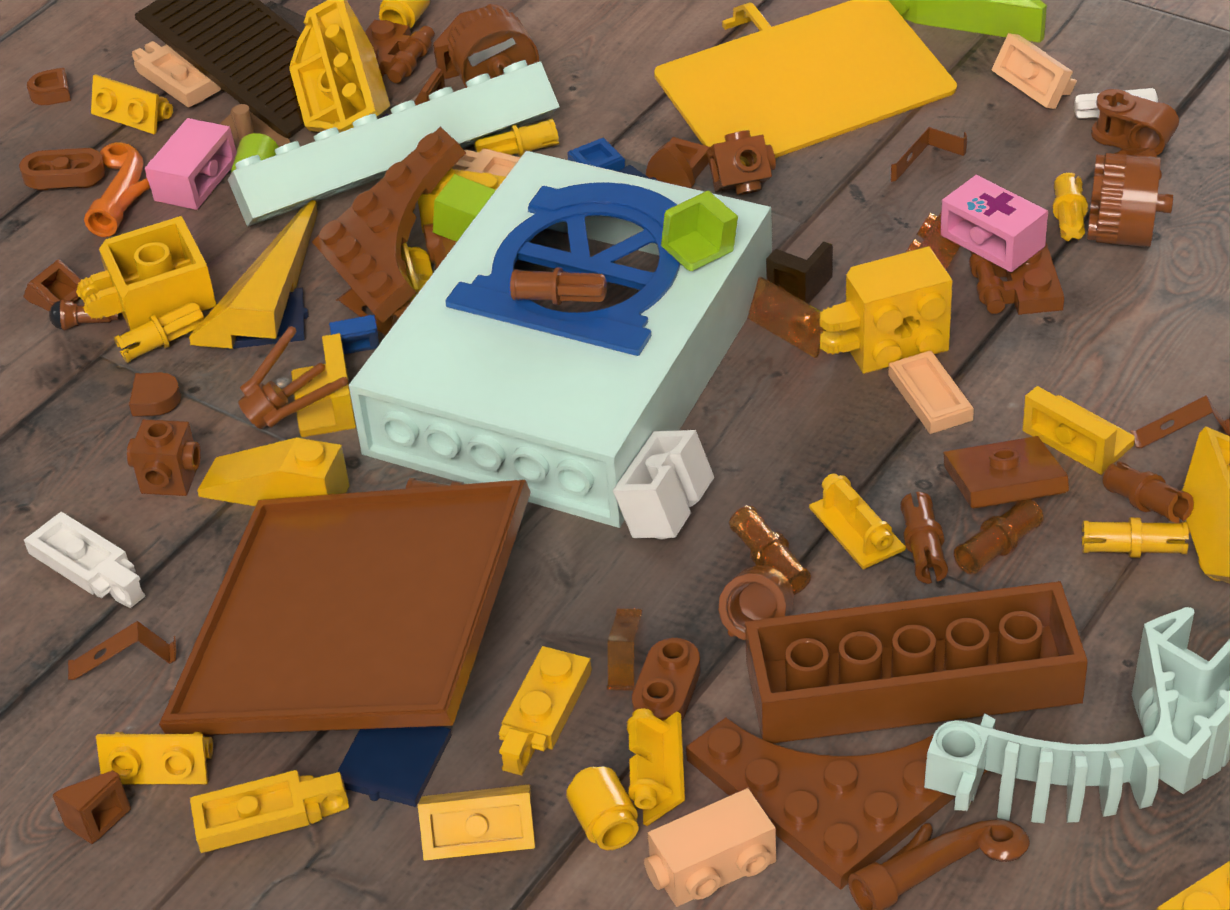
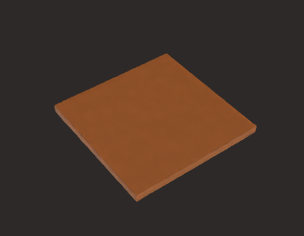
M526 480L258 500L159 725L164 733L193 734L194 732H202L203 735L453 726L531 494Z

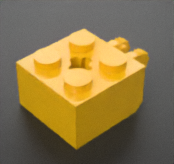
M182 216L105 239L99 248L105 271L93 274L89 278L81 279L76 290L78 297L84 302L83 308L85 313H88L91 319L95 318L97 320V318L102 319L103 316L109 317L122 313L130 330L149 322V317L152 315L158 318L190 302H195L201 311L216 306L207 264Z
M930 246L851 267L846 274V302L833 305L832 308L827 307V309H823L820 312V327L826 330L820 334V349L832 355L849 351L863 374L889 367V363L930 350L933 354L948 351L952 278Z

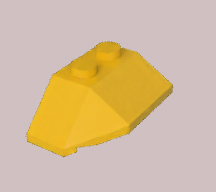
M327 0L308 10L303 22L306 26L297 41L289 66L305 127L309 131L317 132L337 127L340 133L354 128L352 123L359 118L370 114L380 115L390 107L389 99L373 46L348 1Z
M1205 426L1198 435L1182 491L1189 493L1194 501L1193 510L1186 519V522L1188 523V530L1199 557L1200 568L1204 574L1215 581H1224L1230 584V436Z

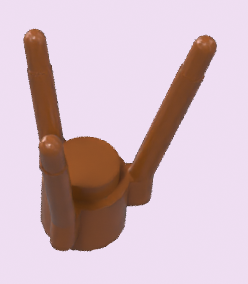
M290 326L285 331L252 378L240 387L245 396L238 401V404L245 416L259 429H264L267 425L272 428L283 418L334 393L349 383L346 377H341L287 404L288 397L325 370L323 363H318L282 390L272 381H269L266 385L261 383L296 334V328Z

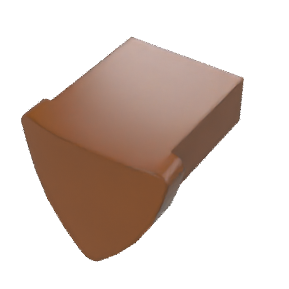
M672 137L669 142L662 145L651 157L647 165L646 176L649 178L654 177L657 181L692 188L695 184V179L709 163L707 150L710 147Z

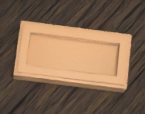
M931 350L889 363L888 376L929 434L973 421L974 408Z

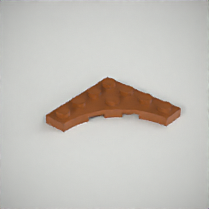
M441 126L434 133L423 137L414 151L401 162L393 164L377 184L369 191L358 195L353 201L352 206L336 220L328 222L312 241L382 323L417 293L407 276L406 263L400 257L401 244L408 242L411 229L417 218L413 213L416 203L421 194H430L447 172L466 154L458 142Z
M725 717L686 746L687 761L727 795L731 796L748 788L775 826L776 836L840 890L848 885V878L851 874L876 862L956 797L924 787L927 752L934 734L911 745L882 753L858 756L818 755L788 749L760 739Z

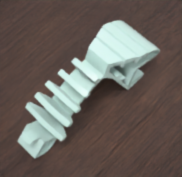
M1185 607L1144 624L1132 690L1134 706L1145 737L1109 744H1068L1044 741L996 730V719L984 713L980 725L955 720L946 722L938 727L927 752L924 787L956 796L954 810L968 811L970 803L976 795L984 769L1001 774L997 818L1009 821L1015 779L1036 782L1031 822L1035 823L1045 822L1050 784L1067 786V823L1079 822L1085 786H1099L1103 817L1116 815L1122 794V785L1126 782L1130 783L1139 809L1152 806L1158 790L1159 779L1184 794L1200 784L1202 778L1208 779L1221 771V767L1226 766L1230 760V639L1210 661H1207L1187 649L1194 616L1193 608Z

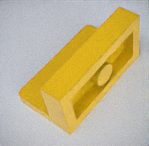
M340 333L322 336L326 364H324L325 370L295 392V400L341 377L348 379ZM314 366L293 369L291 371L292 382ZM349 383L334 393L297 411L298 428L301 437L356 428Z
M1036 386L1025 395L1022 431L1033 437L1038 436L1043 443L1100 475L1105 472L1110 464H1114L1134 446V435L1061 395L1055 396L1039 386Z
M530 785L422 796L418 803L424 861L535 848Z

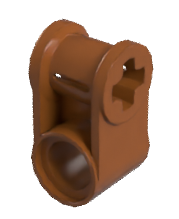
M1107 89L1097 96L1096 106L1099 109L1098 120L1092 126L1091 135L1093 139L1103 145L1122 149H1155L1157 156L1164 150L1179 125V117L1176 111L1165 103L1134 96L1124 90Z

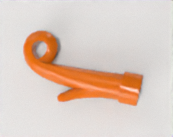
M122 142L111 143L100 150L104 166L120 170L103 195L93 201L84 217L88 230L100 237H110L115 234L123 220L124 211L141 194L150 189L147 178L139 181L143 169L141 154L133 146Z

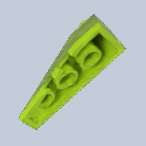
M889 0L905 20L916 24L1007 37L1008 33L1018 34L1028 41L1039 43L1045 36L1047 5L1040 0Z

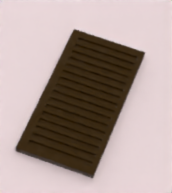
M156 0L135 13V20L240 104L248 105L250 112L275 132L285 138H290L305 128L289 69L301 32L260 0Z

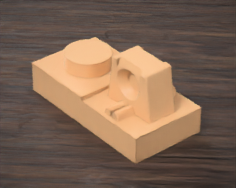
M1008 33L992 67L993 72L1046 108L1056 109L1061 96L1071 95L1077 80L1070 78L1073 73L1072 70L1018 34Z

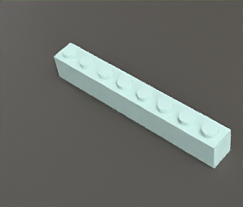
M526 60L519 61L503 69L504 74L491 79L489 73L482 74L467 81V88L453 92L452 87H446L428 96L430 101L415 105L414 100L406 101L391 108V115L377 119L376 114H370L355 120L352 123L354 128L339 133L337 127L330 128L314 136L315 142L300 147L299 142L294 141L275 149L276 155L261 160L259 155H255L235 164L236 170H233L228 178V182L247 227L303 207L311 200L320 201L383 178L386 171L393 164L405 159L417 148L419 141L423 137L434 133L440 126L462 148L475 144V141L478 139L509 132L512 125H516L519 128L550 117L560 106L541 61L531 65H527Z

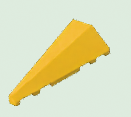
M316 200L309 201L298 211L189 336L190 345L233 349L236 336L277 338L289 293L294 292L297 286L316 221Z

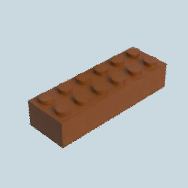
M1061 581L745 621L746 664L761 737L770 743L984 716V713L996 715L1083 703L1088 660Z

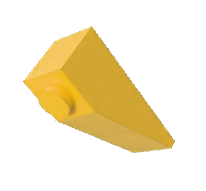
M296 437L216 457L197 492L198 496L202 498L256 507L258 500L343 494L347 492L350 485L342 445Z

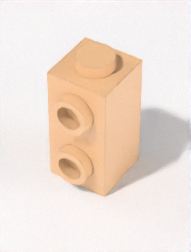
M746 788L649 831L650 856L644 859V865L653 886L657 890L665 888L675 906L678 907L693 899H704L712 895L718 888L744 876L757 875L765 870L768 865L775 863L776 829L753 794Z

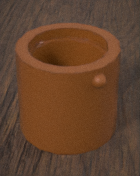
M756 565L744 569L725 586L719 597L718 611L723 625L728 630V635L745 640V621L789 616L793 609L794 594L790 582L781 572L769 566Z

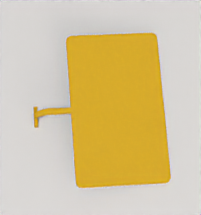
M850 0L773 27L770 26L756 6L749 2L733 8V17L723 20L722 27L724 30L752 21L759 29V32L661 64L654 70L656 81L703 145L711 147L713 144L726 142L724 136L727 134L749 130L751 137L764 135L765 144L772 146L775 158L951 96L957 89L956 81L889 0ZM740 159L741 163L746 166L745 162Z

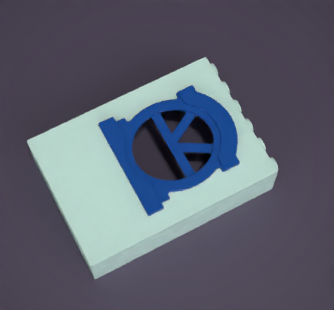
M525 151L349 384L361 454L453 481L464 482V484L526 480L531 491L528 502L620 528L625 519L613 489L654 431L680 430L767 287L766 258L772 253L771 207L713 194L738 215L734 249L732 252L694 271H689L661 246L664 214L669 208L691 199L704 191ZM544 229H552L568 233L571 252L530 242L535 235ZM588 238L614 244V246L590 257ZM636 250L659 255V262L655 272L644 271L612 262ZM522 260L554 269L561 267L563 271L570 273L603 274L607 282L639 289L640 291L629 299L605 309L591 312H561L542 307L528 299L513 300L510 292V281L516 261Z

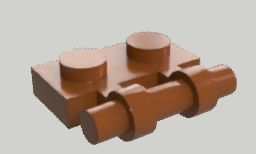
M375 19L365 31L373 46L381 76L383 77L384 74H387L389 80L394 83H399L403 77L411 75L417 66L416 60L418 57L426 55L432 46L431 40L435 36L433 29L429 26H423L419 31L411 34L410 26Z
M1045 243L1044 248L1013 272L970 251V269L972 275L979 280L976 287L980 301L986 305L990 313H1000L1004 310L1005 304L1011 303L1015 304L1018 315L1063 310L1064 294L1047 243ZM1006 277L1007 281H1002L1000 278Z

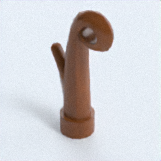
M993 819L979 821L941 834L930 840L933 833L932 825L925 823L913 839L882 864L873 862L851 874L848 878L849 889L854 901L861 910H885L896 904L898 896L979 848L987 857L995 861L1011 862L1019 859L1030 845L1029 836L1021 826L1013 822Z

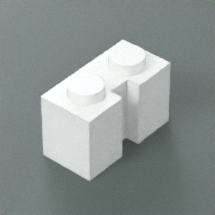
M696 430L654 431L613 489L632 538H656L660 540L675 538L691 514L689 507L695 505L701 499L714 479Z

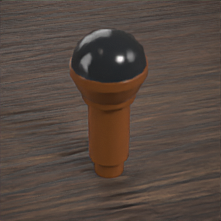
M66 299L55 302L49 311L51 323L56 328L62 330L71 329L74 326H78L79 323H110L112 320H119V313L109 317L103 316L102 319H91L88 313H85L84 305L78 306V303H73Z

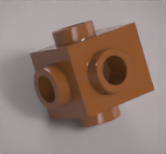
M749 130L727 134L724 136L726 142L713 144L707 150L715 192L736 188L737 195H744L762 190L761 183L769 180L772 177L771 170L776 168L772 146L765 144L763 134L751 137ZM740 159L745 162L746 166L741 163Z
M143 419L136 437L130 439L127 447V462L130 467H134L141 494L188 495L201 459L200 445L193 440L189 422Z

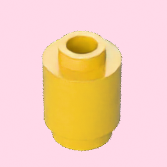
M383 0L380 4L379 19L408 25L411 29L429 6L430 0Z
M588 767L577 773L567 788L566 798L587 838L591 842L598 844L603 850L619 849L632 841L639 828L637 824L638 812L616 772L609 767Z

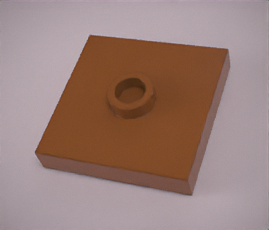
M1038 436L943 452L945 469L973 509L1063 494L1069 491L1067 473Z

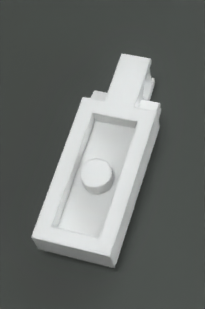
M63 512L58 513L24 539L30 555L92 595L95 593L97 597L103 598L110 593L115 601L129 608H132L145 597V593L142 592L139 583L140 577L134 573L136 570L134 565L128 560L126 552Z

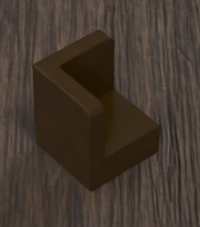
M822 242L807 260L775 249L766 258L767 293L806 308L833 277V245Z

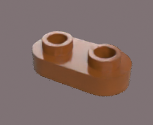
M92 148L36 151L25 156L19 164L24 184L37 190L65 187L88 188L95 185L105 175L102 155L99 151Z
M667 638L651 647L632 693L633 712L641 708L649 709L655 717L662 721L675 712L681 713V721L684 719L700 676V654L694 644L681 638Z

